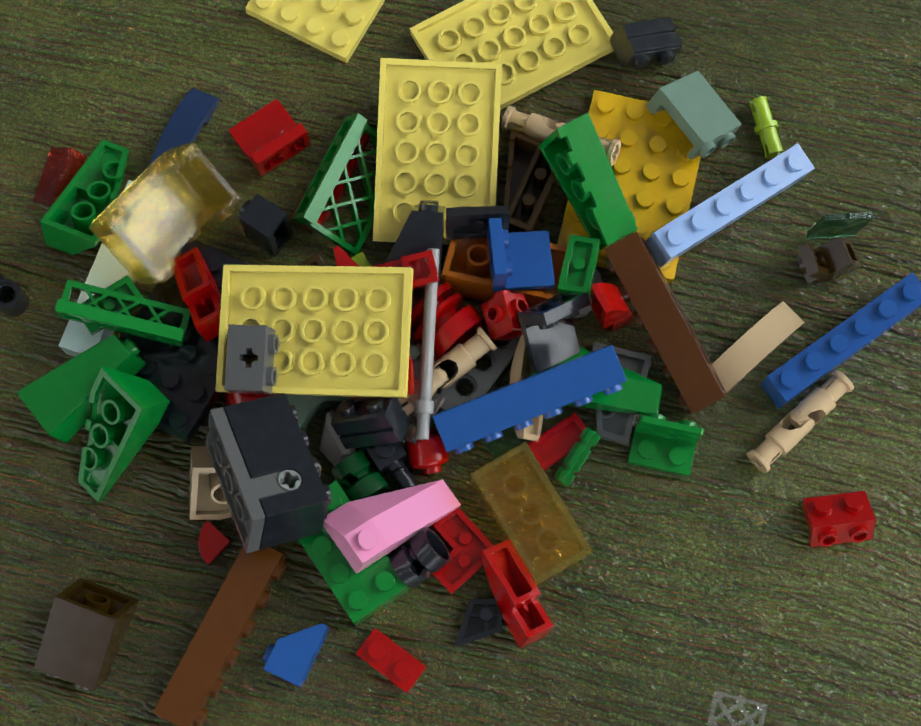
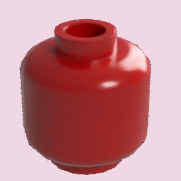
M435 427L429 428V440L416 439V431L411 432V438L405 442L411 468L415 470L422 469L423 475L442 471L441 465L445 464L450 458L449 452L446 451L440 434L435 430Z

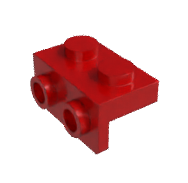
M865 491L803 498L802 509L810 529L809 544L811 547H829L834 544L850 542L860 543L873 538L876 518Z

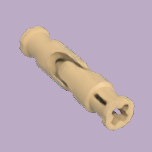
M509 106L503 115L501 128L503 132L508 133L512 130L542 143L553 131L566 123H557L548 117L536 113L531 115L516 111L515 107ZM599 137L609 163L613 166L620 153L621 140L614 139L612 141Z
M481 327L476 329L477 333L463 344L458 343L433 363L431 401L439 387L441 388L440 391L447 389L477 365L476 361L488 351L498 349ZM445 360L454 361L458 367V372L451 381L447 372L439 366ZM420 378L414 379L415 394L408 395L407 398H398L401 405L408 401V404L402 408L407 416L415 410V400H418Z
M833 370L830 373V378L821 387H815L795 409L791 410L765 435L766 439L755 450L752 449L747 452L749 460L760 471L767 473L771 469L770 465L781 454L786 455L811 431L814 425L818 424L836 407L835 402L840 397L854 389L853 383L841 371ZM791 424L795 427L793 430H787Z

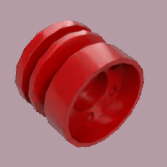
M450 282L439 285L437 290L433 359L435 362L458 343L463 344L477 333L476 329L478 327L483 328L485 325V318L472 305L457 311L463 301V296L460 293L454 294L455 287ZM424 297L411 311L410 333L415 332L413 339L416 342L422 341ZM445 360V361H443L442 363H440L439 365H443L444 363L448 362L449 360Z

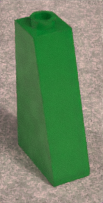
M112 334L25 386L17 395L50 436L67 443L86 424V419L91 418L93 404L89 402V396L102 367H109L135 375L146 363L138 355L141 349L131 339L127 338L124 341Z

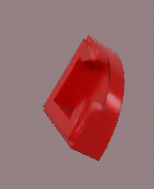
M207 520L200 531L198 545L202 558L211 566L232 542Z

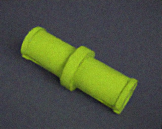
M762 96L749 101L748 105L751 108L756 124L754 127L755 134L760 137L765 158L770 159L783 153L784 149L781 146L776 130L779 127L776 120H773L767 97Z

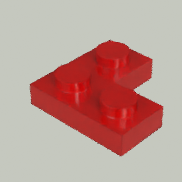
M460 508L452 511L432 525L437 533L453 549L450 552L451 561L439 571L431 572L450 595L454 594L484 566L480 553L494 546Z

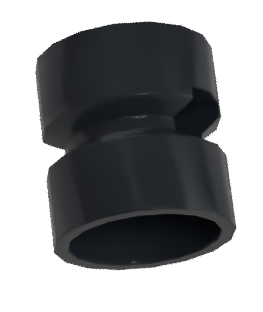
M424 528L410 540L411 545L403 544L389 556L392 568L398 577L411 588H416L430 577V571L437 572L451 561L450 553L444 542L429 528Z

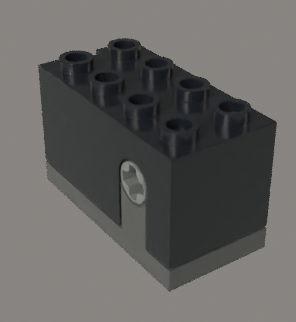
M277 394L225 406L224 409L220 407L210 410L208 421L210 431H207L206 448L246 553L258 551L259 548L261 550L320 534L324 520L327 519L328 504L331 503V492L328 485L323 484L320 479L318 460L315 456L311 457L307 434L304 430H300L297 423L298 415L294 404H289L286 394Z

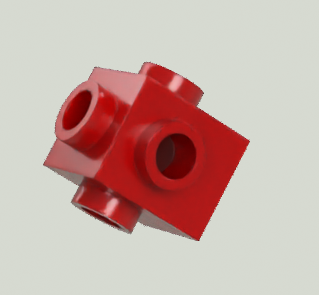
M502 290L494 293L491 300L481 305L491 340H514L523 335L517 313L529 308L524 294L510 293L509 290Z

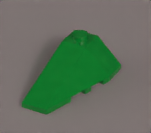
M106 140L100 142L41 219L40 224L45 245L74 255L93 248L98 244L112 223L130 154L129 149Z
M579 347V353L567 358L566 360L552 367H555L557 365H560L562 363H565L567 361H570L572 359H575L590 352ZM622 367L627 379L626 382L621 383L623 389L606 396L603 391L591 395L593 401L579 406L582 408L647 415V413L658 414L663 386ZM570 403V404H568V405H565V406H573V407H575L573 403Z
M102 367L90 391L89 402L93 404L91 418L86 419L85 429L89 430L87 446L82 448L78 482L97 502L104 499L158 426L170 402L149 380L109 367Z

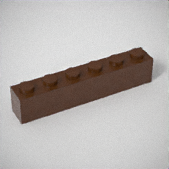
M636 231L605 248L604 251L608 256L604 258L605 264L612 275L617 273L622 284L618 285L619 290L627 302L629 300L632 301L636 309L633 312V316L641 329L646 327L651 337L647 342L654 355L660 354L665 363L662 370L670 383L675 382L680 393L676 394L682 408L685 411L689 409L691 414H694L729 396L642 233Z
M244 546L242 547L153 711L154 714L177 726H202L209 712L205 708L210 698L218 696L225 682L221 679L227 667L231 669L235 665L240 655V651L237 650L243 638L248 639L256 625V622L253 621L258 609L263 610L270 600L272 593L268 590L273 581H279L285 572L287 564L283 562L286 557L282 553L271 547L261 550L259 548L258 551L246 553Z

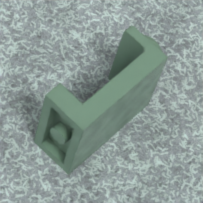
M699 71L659 88L646 105L652 115L662 110H666L693 144V148L686 155L690 160L700 155L702 158H705L718 146L721 148L728 146L736 138L734 133L742 125Z

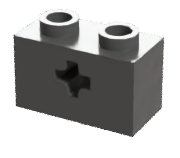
M228 325L224 390L232 393L272 394V386H275L277 383V369L273 367L274 354H277L279 350V337L275 334L276 330L267 325ZM255 355H257L258 360L249 364V359L255 358Z

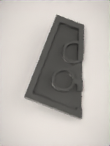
M593 341V351L608 346ZM614 347L622 367L648 378L653 361L651 355ZM596 409L597 433L601 436L600 439L629 446L637 414Z

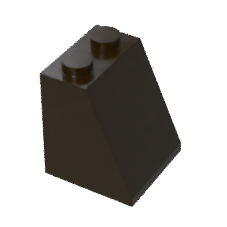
M83 578L78 579L54 598L34 668L44 671L49 677L70 681L80 689L95 691L108 677L139 600Z

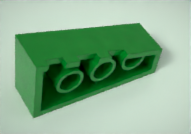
M586 113L553 131L539 145V148L588 236L601 239L600 251L638 230L635 217L627 205L589 114Z

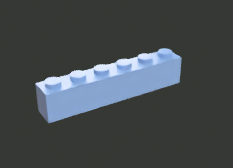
M796 144L661 227L646 240V243L661 268L801 181L815 167L799 144Z

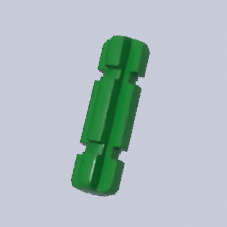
M587 427L580 435L581 441H576L563 461L565 463L564 467L560 466L555 473V478L566 486L571 485L576 477L573 474L575 471H580L592 452L590 448L592 446L595 447L601 438L591 428Z

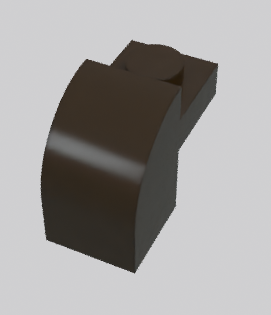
M842 236L821 246L807 243L797 248L800 254L797 256L798 264L807 284L825 282L861 268L851 240Z

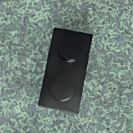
M508 205L446 208L447 240L487 238L489 218H501L503 230L508 229L509 233L510 213Z

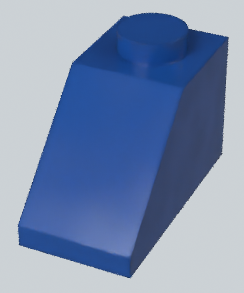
M320 623L279 638L275 645L270 644L262 659L266 663L263 669L302 688L330 628Z

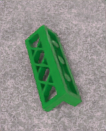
M68 279L62 299L58 298L55 312L59 318L179 347L183 346L191 316L189 309ZM72 289L86 292L92 302L84 305L69 301ZM92 294L99 295L100 297L94 299ZM108 298H112L118 301L122 310L116 313L100 309L98 304ZM123 301L132 304L126 307ZM138 306L148 307L153 318L145 320L133 317L129 311ZM154 309L160 310V311H163V312H161L160 314L157 315L156 312L154 311ZM170 313L183 316L180 328L162 324L160 319Z

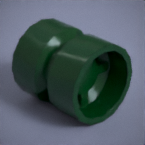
M359 450L349 455L331 470L340 487H347L345 494L350 501L383 494L389 488L381 473L372 470L374 463L365 450Z

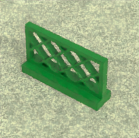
M359 113L344 118L291 220L299 225L308 226L352 256L359 253L374 224L375 194L372 193L369 177L376 175V172L367 173L363 156L374 153L376 155L377 131L366 124L367 119ZM363 133L371 137L374 150L362 153L360 138ZM357 158L361 175L349 178L346 165L349 159ZM362 179L366 196L354 199L350 182ZM344 184L348 201L336 204L333 190L336 185ZM367 200L370 212L367 218L359 220L355 202ZM349 204L353 222L341 225L337 207ZM330 209L334 227L326 229L318 224L317 220L322 211ZM354 225L357 238L353 245H350L344 239L342 228Z

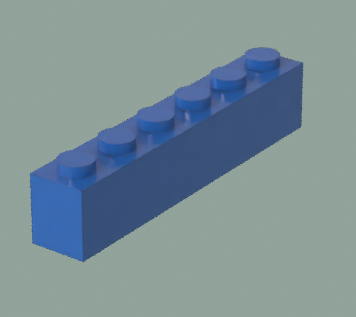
M913 272L768 375L760 386L778 409L782 408L921 307V282Z
M610 344L436 413L432 417L446 451L455 450L456 454H460L474 448L472 442L484 438L487 443L504 436L502 430L514 426L515 431L526 428L533 424L531 419L537 416L544 415V418L548 419L563 413L561 407L573 403L575 407H579L593 401L591 395L603 391L605 396L623 389L621 383L626 382L627 379L615 349Z

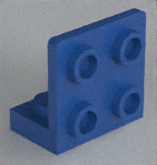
M489 218L487 245L492 292L554 288L555 279L549 232L508 233V229L503 230L501 218Z

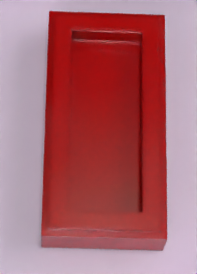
M575 412L541 434L538 442L531 441L526 444L524 449L542 473L568 455L576 441H581L580 435L587 427Z

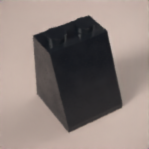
M420 200L419 205H414L385 263L399 260L403 256L427 251L429 248L440 249L439 286L442 275L445 206H438L439 201Z

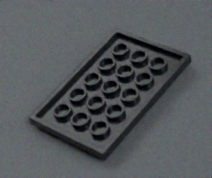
M187 236L173 258L175 259L198 247L220 294H222L223 265H247ZM170 263L147 299L189 309L182 299ZM142 306L135 317L149 320L153 318V315L148 307ZM154 309V311L156 312L157 315L160 314L161 312H163V311ZM170 313L160 320L162 324L180 328L183 316ZM191 316L182 347L124 333L121 339L124 341L127 338L131 339L141 349L138 355L146 363L134 376L149 380L170 401L157 428L189 445L221 394L215 391L219 336L206 342L195 328Z

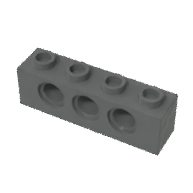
M487 329L485 333H486V334L488 335V337L490 338V334H489V331H488V329ZM521 336L514 340H508L509 343L506 346H496L498 349L495 351L490 350L478 359L486 360L490 363L491 367L487 371H479L474 367L447 389L440 391L441 388L439 387L433 396L435 399L434 409L437 412H441L492 392L512 365ZM456 363L450 372L451 374H453L450 381L456 376L458 372V367ZM461 384H468L473 388V392L468 396H461L456 392V388Z

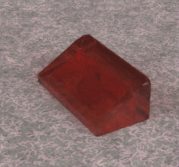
M52 147L33 202L51 207L84 165L86 156L72 147Z

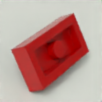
M374 628L355 653L406 693L410 691L427 668L376 628Z

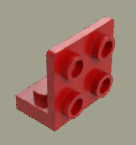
M275 99L229 129L230 135L261 177L311 145L305 127L301 122L298 124L294 122L278 99Z

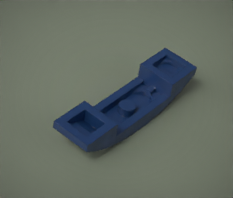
M192 88L176 108L161 135L149 163L143 185L161 190L168 202H170L182 178L180 171L203 125H208L220 101L219 98Z

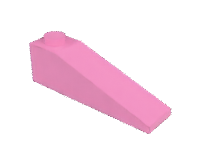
M442 479L347 502L329 513L327 519L324 520L323 526L357 574L410 540L424 528H428L459 508L461 504Z

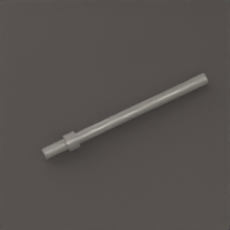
M429 248L427 251L433 250L437 272L439 273L440 249ZM438 282L425 286L419 397L418 400H415L414 413L417 414L416 439L429 440L430 415L434 414V401H431Z

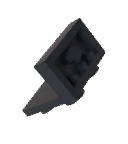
M588 292L560 293L517 313L531 368L534 373H540L580 352L572 317L578 316L580 309L591 305Z

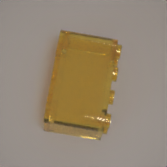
M191 142L173 147L159 156L90 224L89 229L139 284L163 283L175 273L173 268L176 262L173 259L181 255L182 251L180 249L186 243L194 241L201 234L200 228L206 222L210 223L218 218L223 221L235 211L233 206L241 198L197 145Z

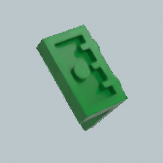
M647 413V416L641 415L634 428L627 464L689 477L695 446L702 438L704 429L697 427V423L689 420H678V423L665 420V416L657 413Z

